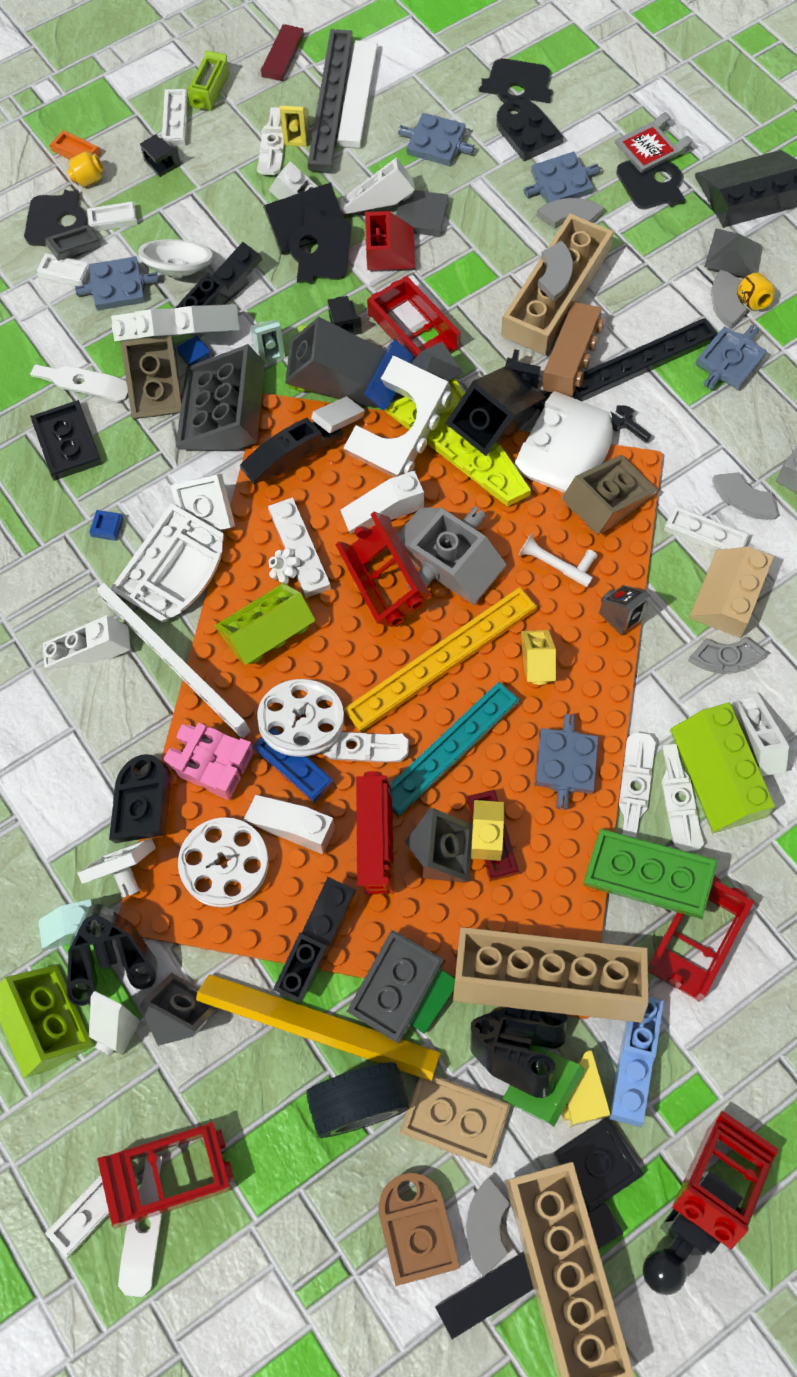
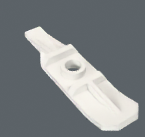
M270 108L268 124L262 129L257 172L262 175H275L281 172L284 141L280 108Z
M35 364L30 373L31 377L52 382L60 389L103 397L116 403L124 401L128 394L127 382L125 380L99 372L71 366L54 369ZM78 381H84L82 384H76Z
M341 732L334 744L320 753L331 760L382 763L402 762L409 754V740L403 734ZM303 736L295 739V744L299 746L307 745L310 742L307 737ZM355 741L357 743L356 748H347V742Z
M635 732L626 741L618 807L624 818L622 835L634 838L637 837L639 819L648 808L656 745L655 740L650 734ZM637 782L641 785V789L634 791L631 789L630 784Z
M677 744L663 745L662 750L666 771L661 784L673 845L678 850L698 853L704 846V841L700 830L691 778L682 769ZM675 794H683L686 800L684 802L677 801Z
M146 1155L142 1185L138 1189L141 1206L160 1201L152 1166L147 1160L148 1155ZM157 1156L156 1162L159 1178L163 1159L162 1156ZM162 1214L148 1218L151 1226L146 1232L140 1230V1221L129 1224L126 1227L118 1287L127 1296L143 1297L152 1289Z

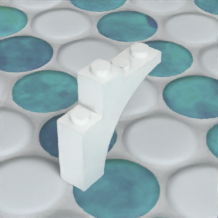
M237 304L149 309L111 316L114 341L239 330Z

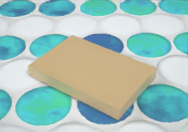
M434 1075L432 1081L419 1077L409 1104V1110L406 1112L399 1133L490 1168L511 1104Z

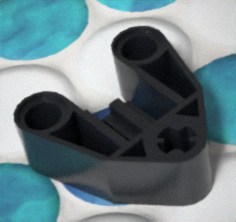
M94 904L89 906L85 910L71 939L68 951L67 997L70 1002L78 1006H84L91 1002V995L96 991L98 983L94 966L95 961L90 945L94 946L100 968L105 967L107 969L118 963L112 944V939H115L123 967H125L130 984L136 989L145 990L150 988L156 981L157 960L134 925L105 905ZM140 967L148 968L150 972L146 974L138 973L136 969ZM84 983L90 988L82 990L76 987V984Z
M505 1007L479 1016L471 1023L470 1050L476 1059L495 1078L533 1097H548L554 1090L555 1062L546 1054L531 1051V1047L536 1045L555 1049L564 1045L567 1031V1014Z

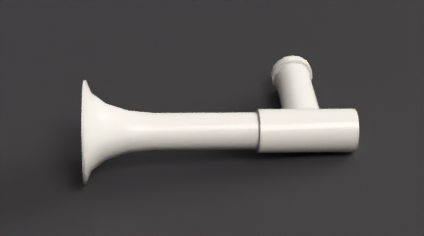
M533 533L528 537L518 555L520 557L527 554L539 558L586 588L593 578L586 572L597 558V554L593 550H587L576 568L538 546L534 541Z

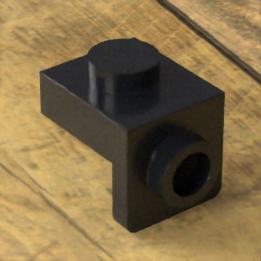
M514 349L512 358H507L505 366L510 367L537 389L541 366L518 362L520 350Z

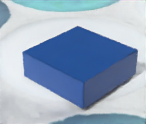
M197 335L176 347L178 354L188 366L211 357L209 349Z
M96 510L89 533L91 537L117 541L124 518L120 513Z

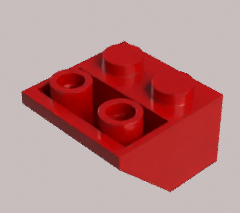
M390 211L365 212L367 270L415 269L414 228Z

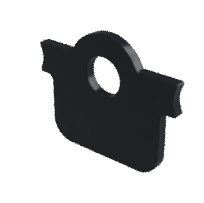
M504 58L497 59L493 63L489 78H481L482 84L479 87V92L498 95V98L503 103L515 99L550 103V97L553 94V89L547 88L550 69L542 64ZM512 86H519L524 89V93L515 96L508 93L507 90Z
M630 160L618 165L616 174L637 208L649 209L665 203L673 208L675 205L685 204V198L678 189L682 173L675 164L665 161L643 173H640ZM657 172H666L670 175L671 179L668 182H658L654 179L653 175Z
M64 190L62 195H38L32 198L24 233L25 240L29 245L47 246V237L87 225L86 213L78 206L79 190ZM66 215L76 217V221L70 226L60 225L59 220Z
M305 206L303 226L296 228L292 232L288 242L291 256L299 263L297 283L306 282L312 284L314 278L340 280L346 275L351 239V224L348 220L339 217L323 216L320 214V207L310 208ZM305 237H312L317 241L318 248L313 253H304L299 247L300 241Z

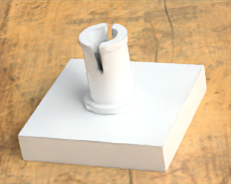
M222 473L171 485L175 504L179 508L217 530L235 526Z
M149 838L100 856L78 872L81 883L83 884L113 873L122 898L127 897V894L132 895L138 892L140 888L130 866L137 864L156 849L153 840Z

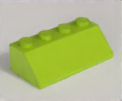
M730 702L703 709L670 729L712 834L768 817L775 808V805Z

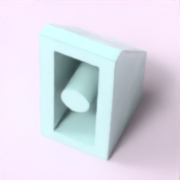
M273 319L250 326L253 344L257 354L265 364L285 358L281 326L278 321Z
M88 899L62 905L39 919L42 949L47 950L70 944L85 910L95 903Z

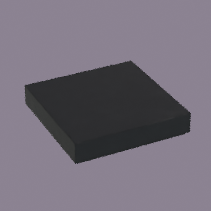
M607 1117L553 1153L560 1165L573 1162L585 1206L589 1212L644 1176Z

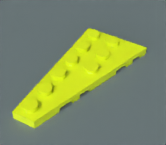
M455 378L449 380L448 382L452 389L451 401L447 407L443 406L439 414L440 420L434 430H430L426 438L427 445L507 507L530 496L531 489L501 445L485 456L445 424L465 394ZM403 397L390 403L385 412L410 430L416 420L417 407L414 401Z

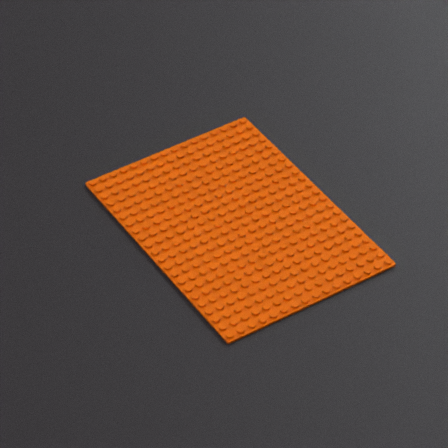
M263 393L258 442L246 446L242 462L260 445L292 424L307 417L313 423L314 421L311 419L313 411L331 403ZM361 407L365 410L363 418L340 428L343 431L342 440L300 457L299 466L255 485L240 468L230 504L235 526L223 530L224 541H222L221 559L207 588L187 665L246 722L251 733L245 738H241L182 680L161 761L164 763V757L168 749L172 747L183 752L186 744L179 742L176 738L182 724L196 727L198 723H201L235 739L247 740L251 742L253 747L262 737L257 717L260 702L268 691L283 682L295 679H308L320 682L337 694L344 709L517 588H522L537 605V610L362 732L372 734H403L409 740V754L402 762L382 763L331 760L321 753L307 756L334 781V784L315 803L308 799L255 750L244 773L240 774L241 779L230 801L209 792L202 786L180 778L176 770L167 765L171 779L166 835L151 837L156 849L137 864L132 865L131 870L140 890L132 895L127 894V897H123L119 915L130 921L142 938L285 964L299 932L302 933L327 877H330L357 891L344 918L346 919L320 971L365 979L391 930L398 932L446 960L442 969L454 978L456 974L460 927L601 943L607 892L586 887L583 882L599 830L604 829L615 832L642 620L621 636L599 614L602 597L611 589L616 591L619 587L625 585L646 590L658 491L614 527L597 535L561 499L564 495L563 492L523 477L531 489L530 496L507 507L433 448L426 445L424 451L417 454L413 469L424 491V508H443L462 521L473 507H478L476 514L482 510L486 515V519L476 530L488 538L507 564V567L475 606L436 579H433L427 586L432 596L425 600V604L406 615L404 621L399 625L390 627L377 624L335 544L340 541L352 545L359 539L355 533L349 534L340 510L393 477L349 456L343 448L356 425L386 439L400 437L409 430L384 410ZM517 430L500 444L513 464H515L522 445L526 442L531 432ZM615 444L610 445L604 463L623 455L658 490L663 457L660 451ZM293 497L330 582L331 589L305 598L297 577L291 578L288 576L289 581L286 585L302 594L316 621L311 623L305 632L294 634L286 639V643L277 649H270L264 653L259 661L245 665L237 659L214 625L282 584L279 582V579L274 580L269 576L272 570L269 567V559L273 556L275 557L277 550L284 551L285 548L273 523L268 506ZM416 512L391 520V524L397 534ZM531 533H533L534 541L538 546L576 568L585 556V552L593 550L597 554V558L586 572L593 577L587 588L539 558L527 554L518 557ZM387 547L366 565L371 575L375 570H379L393 558L389 548ZM396 562L381 573L379 579H374L388 607L410 591L407 586L408 583ZM549 630L556 648V681H548L547 684L543 685L527 682L524 673L521 631ZM501 682L520 699L519 704L404 814L398 817L393 812L394 869L392 872L394 878H391L390 881L394 885V894L364 895V887L357 886L356 776H364V773L369 771H378L382 775H387L389 782L392 783L496 683ZM296 690L292 693L293 697L299 699L307 695L304 690ZM322 700L318 702L317 706L327 709L332 706V703L328 700ZM277 702L268 706V709L274 712L283 708V705ZM304 713L301 717H296V722L302 717L306 718V714ZM344 714L342 732L359 733ZM570 714L571 717L573 714L576 716L574 731L580 734L598 736L595 784L592 794L580 792L569 794L568 809L562 810V807L561 809L556 808L558 792L547 787L534 786L538 740L541 728L562 730L564 715ZM323 723L319 726V730L322 732H330L334 729V726L329 723ZM273 726L280 733L284 732L282 727ZM349 741L346 746L349 749H354L357 743ZM495 789L498 801L504 802V822L519 869V875L490 882L484 860L471 859L469 882L423 879V866L405 841L426 812L431 808H435L473 825L466 800L467 796ZM255 795L304 806L334 819L335 831L324 855L252 826L265 843L269 865L266 878L260 889L241 904L231 907L206 905L189 893L180 878L178 857L186 837L197 826L212 819L226 817L243 821ZM211 829L206 834V840L211 843L219 841L222 837V831L219 829ZM245 832L239 833L235 838V844L240 847L247 846L251 841L250 834ZM199 851L190 852L186 862L189 865L199 864L202 860V853ZM225 856L219 857L220 862L216 865H221L222 868L228 867L227 862L231 859H226ZM250 859L245 863L244 869L248 873H256L261 867V862L257 859ZM201 878L196 883V890L199 892H207L212 887V881L209 878ZM235 881L230 882L225 888V893L231 897L238 895L241 892V884ZM567 1014V1016H569V1017H574V1018H579V1019H588V1018H589V1017H587V1016H578V1015H569V1014Z

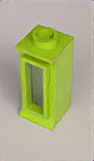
M205 50L204 58L190 87H187L190 107L212 111L230 73L227 54Z

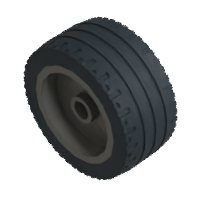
M387 1062L359 1068L310 1087L306 1091L307 1101L318 1137L327 1138L352 1132L388 1120L409 1110L407 1092L397 1064Z

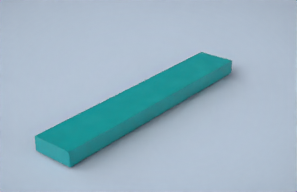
M501 682L496 683L390 783L393 789V812L398 817L404 814L517 706L520 699Z

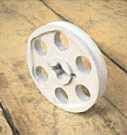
M295 679L283 682L268 691L258 707V726L262 738L271 748L285 755L304 757L318 754L333 745L343 729L344 711L339 697L331 688L317 681ZM296 690H304L307 695L299 699L293 697L292 693ZM322 700H328L332 703V706L322 709L317 704ZM277 702L283 705V708L279 711L274 712L268 709V706L272 703ZM304 713L306 714V718L302 717L296 722V717H301ZM323 723H329L334 726V729L330 732H322L319 730V726ZM273 726H280L284 729V732L279 735H272L269 733V729ZM304 736L310 742L307 745L299 746L294 743V740Z
M226 817L212 819L197 826L184 840L178 857V870L186 889L195 899L213 907H231L251 898L262 886L269 865L268 852L260 834L246 822ZM211 829L222 831L221 839L215 843L206 840V834ZM242 832L248 833L251 836L250 843L244 847L235 844L236 836ZM192 851L202 853V860L197 865H189L186 862L188 854ZM225 856L226 859H231L227 862L228 867L222 868L221 865H216L220 862L219 857ZM257 859L261 862V867L256 873L245 871L244 866L248 860ZM201 878H209L212 881L210 890L204 893L197 891V881ZM234 881L240 883L242 888L238 895L231 897L225 893L227 884Z

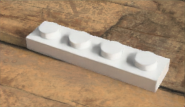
M293 497L268 506L269 513L284 548L292 549L294 551L292 557L300 558V565L293 568L297 571L296 577L305 598L330 590V582Z

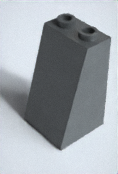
M318 316L290 340L285 383L339 399L347 396L355 403L376 408L378 406L364 393L386 351Z

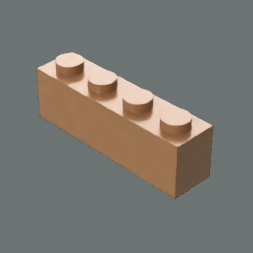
M577 302L572 303L543 372V391H556L573 397L576 387L581 386L584 376L583 369H588L591 359L590 352L595 351L597 346V334H601L604 328L605 319L601 318L602 307Z

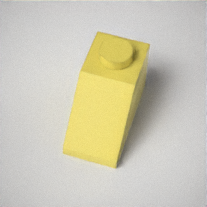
M280 106L284 145L307 147L310 129L308 108Z
M549 630L521 631L524 673L527 682L543 685L547 684L548 681H556V648Z
M474 800L471 859L501 861L504 802Z
M592 1050L585 1052L578 1063L585 1071L561 1113L563 1121L568 1120L570 1127L604 1119L611 1115Z

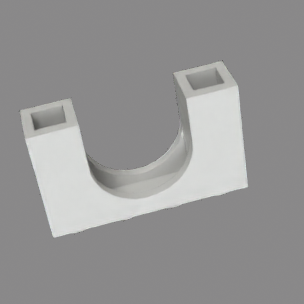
M395 356L390 360L381 380L387 388L416 403L417 416L412 428L400 437L386 439L356 425L343 448L349 456L393 478L413 471L415 466L414 460L417 454L424 451L427 445L426 438L430 430H434L440 420L439 414L443 406L447 407L452 398V389L448 381Z

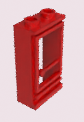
M407 275L400 280L394 281L390 286L374 293L367 299L368 316L372 317L393 341L396 339L414 355L412 362L421 351L440 342L445 344L451 354L460 349L461 332ZM407 301L429 323L410 336H407L387 315V313ZM432 327L439 333V335L419 347L411 341L423 332H429Z
M374 511L370 515L376 525L371 529L364 526L357 527L354 533L359 539L352 545L340 541L335 545L377 624L393 627L402 623L405 619L404 617L411 611L421 608L425 604V600L432 596V593L425 586L395 532L389 516ZM388 547L393 558L379 570H375L371 575L366 565ZM396 562L411 590L388 607L374 579H379L381 573Z
M378 771L365 772L364 776H356L357 886L364 887V895L394 894V885L390 881L391 878H394L392 872L394 869L393 789L387 775H382Z
M715 875L708 900L735 915L716 954L712 952L711 948H705L675 931L684 915L676 912L648 963L649 973L699 1002L706 997L754 903L745 892L723 885L721 880ZM672 935L703 952L705 957L713 958L707 971L666 949Z
M722 1110L707 1128L672 1208L732 1250L748 1232L750 1220L779 1149ZM718 1139L757 1166L755 1172L751 1169L746 1170L716 1149L715 1146ZM712 1153L742 1173L747 1180L751 1181L740 1207L742 1209L741 1213H738L699 1185Z
M213 1122L194 1129L97 1158L113 1228L117 1229L229 1192V1182L234 1181L230 1161L223 1163L220 1150L225 1149L226 1145L222 1130H215ZM203 1138L215 1183L164 1199L156 1165L157 1155L154 1153ZM148 1155L147 1160L152 1166L160 1201L141 1206L131 1160Z

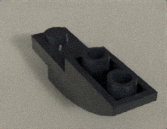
M242 242L213 275L207 272L175 308L225 305L249 283L247 276L263 260L261 255Z
M307 417L283 429L260 445L240 464V468L255 485L299 466L300 457L342 440L343 431L338 429L329 433L316 422L312 423Z
M327 877L302 933L299 932L273 988L274 991L298 1003L303 1002L346 919L344 918L357 891L356 889Z

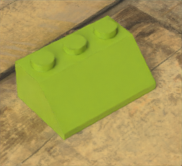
M282 583L214 626L237 659L247 665L248 663L253 664L259 661L263 654L270 649H277L286 643V639L292 635L305 632L309 625L316 620L302 594Z
M58 965L7 976L0 982V1023L24 1078L50 1071L93 1047V1043L76 1005L70 1002L67 997V985Z

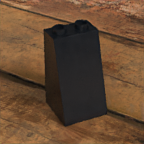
M505 366L474 380L445 424L483 455L487 456L533 417L546 396L510 367Z

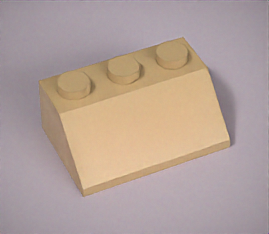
M751 547L716 550L689 619L741 638L748 625L774 556Z

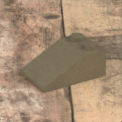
M172 335L120 341L132 419L180 413L182 398L175 340Z
M620 455L576 475L561 499L591 530L599 535L614 527L656 494L658 490L623 455Z

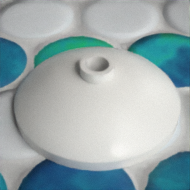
M162 239L141 245L139 247V258L145 265L158 273L168 275L170 278L179 279L205 269L212 262V252L207 247L195 242Z

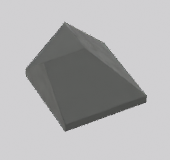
M716 228L704 267L746 277L754 273L761 244L741 234Z
M443 342L421 351L411 363L446 381L463 374Z
M431 808L426 812L405 841L423 866V879L469 882L472 824L435 808Z
M173 973L165 978L140 1004V1009L158 1046L193 1037L219 1009L197 1001V992L200 988Z

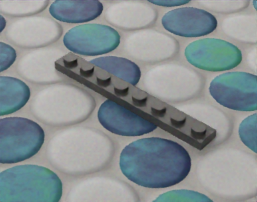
M330 29L308 158V170L332 171L353 40L352 30Z

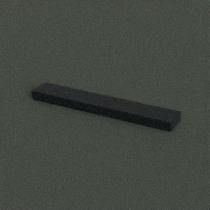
M606 1203L588 1213L598 1249L623 1234ZM524 1252L435 1306L451 1339L456 1338L534 1289Z

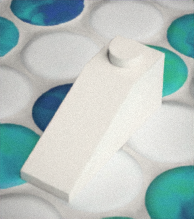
M396 157L340 199L341 212L343 214L395 205L401 200L404 201L415 191L413 178Z
M415 471L388 479L342 508L340 512L349 534L354 533L357 527L364 526L369 528L376 525L370 515L374 511L389 516L392 520L424 508V491Z
M758 692L730 697L732 709L761 775L766 776L786 772L789 745Z
M255 795L243 819L247 824L323 855L335 831L334 819L330 816L304 806Z
M94 991L91 995L89 1037L97 1042L94 1048L109 1056L114 1051L123 1055L141 1021L123 1005Z

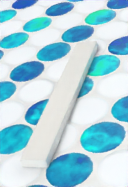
M105 583L97 588V592L103 601L241 738H245L251 733L246 722Z

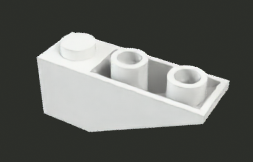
M289 162L276 177L269 191L280 200L318 186L292 162Z
M106 615L43 643L44 668L52 669L108 660L130 651L128 625Z

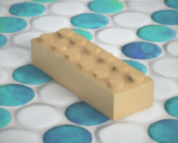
M569 213L547 247L548 249L561 240L567 246L573 262L572 276L568 288L563 295L553 302L538 287V280L546 272V264L541 257L503 315L501 336L546 355L561 331L572 303L579 302L609 254L614 231Z
M460 927L453 1001L642 1023L648 1006L647 948Z
M573 1162L505 1180L557 1377H634Z

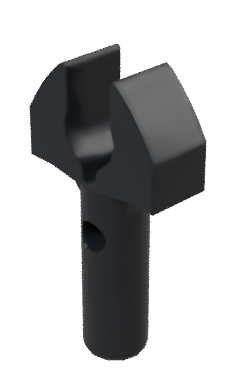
M617 405L615 412L623 418L617 417L610 411L612 429L616 432L621 428H627L643 442L648 443L651 440L652 435L633 421L632 417L635 410L631 407Z

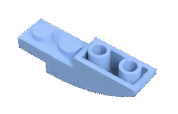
M648 997V1006L643 1022L626 1021L612 1091L613 1100L609 1119L637 1127H642L644 1123L664 1000Z

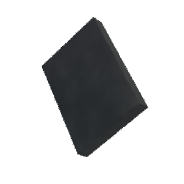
M331 182L263 206L280 254L289 251L288 242L290 235L296 228L303 226L305 206L310 208L320 207V214L323 216L343 218ZM305 237L300 241L299 247L316 242V240L312 237Z
M79 400L30 416L53 481L103 464Z

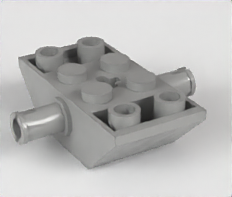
M473 507L461 521L443 508H420L397 535L413 564L420 569L418 573L425 586L427 587L433 579H436L475 606L507 567V564L488 538L476 530L486 519L485 513L480 510L476 514L478 507Z

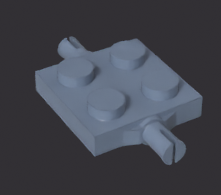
M424 112L414 128L400 125L398 135L411 138L407 146V155L451 166L454 157L459 152L473 155L475 145L462 142L466 131V124Z
M574 151L534 164L531 167V173L536 184L524 187V194L526 197L539 193L545 198L547 203L563 198H581L593 193L594 187L588 176L599 174L600 167L598 163L584 167Z
M137 256L89 264L91 276L89 284L75 286L77 296L92 294L95 307L99 311L145 303L143 293L145 284L159 283L157 272L143 275L139 269Z
M751 325L744 334L734 332L724 326L697 358L695 365L710 373V376L704 381L706 388L709 385L708 389H712L718 380H721L738 390L764 359L767 350L758 346L752 340L759 333L757 327L754 329L755 325Z
M570 714L564 715L562 730L541 728L538 740L534 786L547 787L558 792L556 808L561 809L562 807V810L568 809L569 794L575 792L592 794L595 784L598 736L580 734L574 731L576 716L573 714L571 717Z

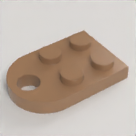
M406 1173L392 1179L385 1186L380 1196L379 1217L395 1286L460 1269L443 1197L436 1184L429 1178L417 1173ZM405 1181L414 1183L417 1188V1195L411 1201H403L398 1195V1187Z

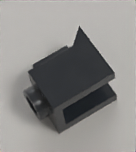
M157 134L140 143L144 162L159 177L181 165L177 147H171L162 137L159 138Z
M348 296L327 300L329 318L332 324L354 335L362 334L361 317L356 315L353 300L349 301Z

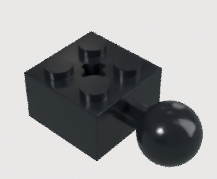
M711 1171L704 1172L699 1185L735 1211L741 1213L742 1209L739 1207V1204L743 1197ZM672 1209L660 1226V1229L673 1239L672 1243L668 1248H659L649 1253L643 1264L645 1282L654 1292L661 1295L675 1294L684 1286L687 1277L684 1262L690 1254L705 1255L707 1251L712 1254L721 1243L675 1209Z

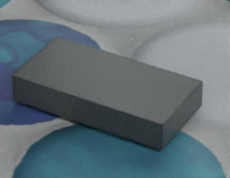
M89 225L46 238L47 247L58 261L99 248L101 240Z

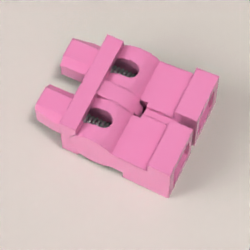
M198 723L196 727L182 724L176 738L179 742L186 744L183 752L172 747L168 749L164 757L166 765L176 770L180 778L202 786L209 792L230 801L241 779L240 774L244 773L254 754L251 742L227 736L201 723Z

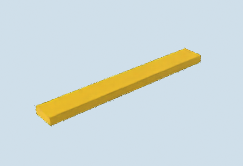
M521 587L517 588L343 709L344 714L359 733H362L537 610V605Z
M211 974L207 976L197 992L196 1000L377 1063L394 1062L400 1071L432 1081L441 1054L440 1052L402 1040L401 1044L396 1043L379 1031Z

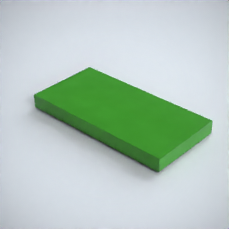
M600 829L583 884L589 888L703 920L718 860Z

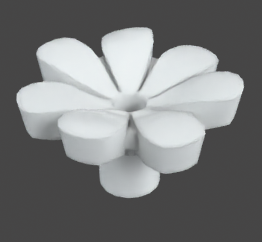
M292 549L277 550L275 557L273 556L269 559V567L272 568L269 576L272 579H279V582L287 584L289 581L288 576L291 578L296 576L297 571L293 567L300 565V558L292 557L294 554Z

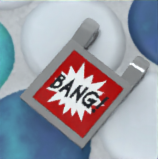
M666 112L659 115L653 122L615 140L616 146L640 173L677 155H686L691 151L689 145L693 143V140L689 136L683 137L674 145L662 132L669 129L670 126L667 121L671 120V116Z

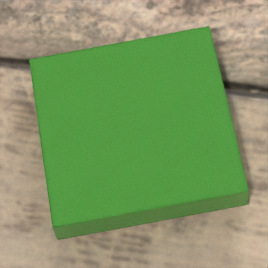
M534 1045L531 1047V1051L546 1054L555 1062L554 1090L552 1094L545 1098H536L510 1085L502 1099L506 1103L511 1104V1106L554 1127L585 1069L578 1063Z

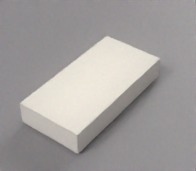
M134 201L87 209L89 226L94 232L138 225Z
M45 253L36 272L38 277L79 286L85 284L90 274V263L70 258L58 261L54 255Z
M346 396L313 411L311 419L327 432L332 433L363 418L365 410Z

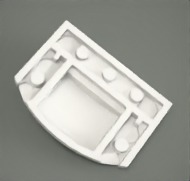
M554 391L545 402V407L528 439L523 443L514 466L521 476L565 493L576 475L604 463L613 434L611 413Z
M171 503L110 589L154 618L165 622L188 608L207 587L221 559L224 534Z

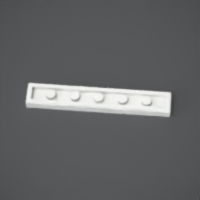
M355 40L337 138L338 146L361 147L378 49L377 42Z

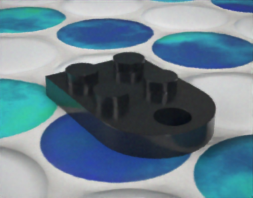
M515 99L504 103L499 108L496 121L497 128L524 162L563 144L564 136L535 103L524 99ZM510 111H516V112H518V113H517V114H511V113H509V112H510Z
M149 754L136 756L129 760L120 770L114 789L109 840L112 842L122 843L166 835L171 777L167 765L157 757ZM148 764L147 771L140 776V770Z

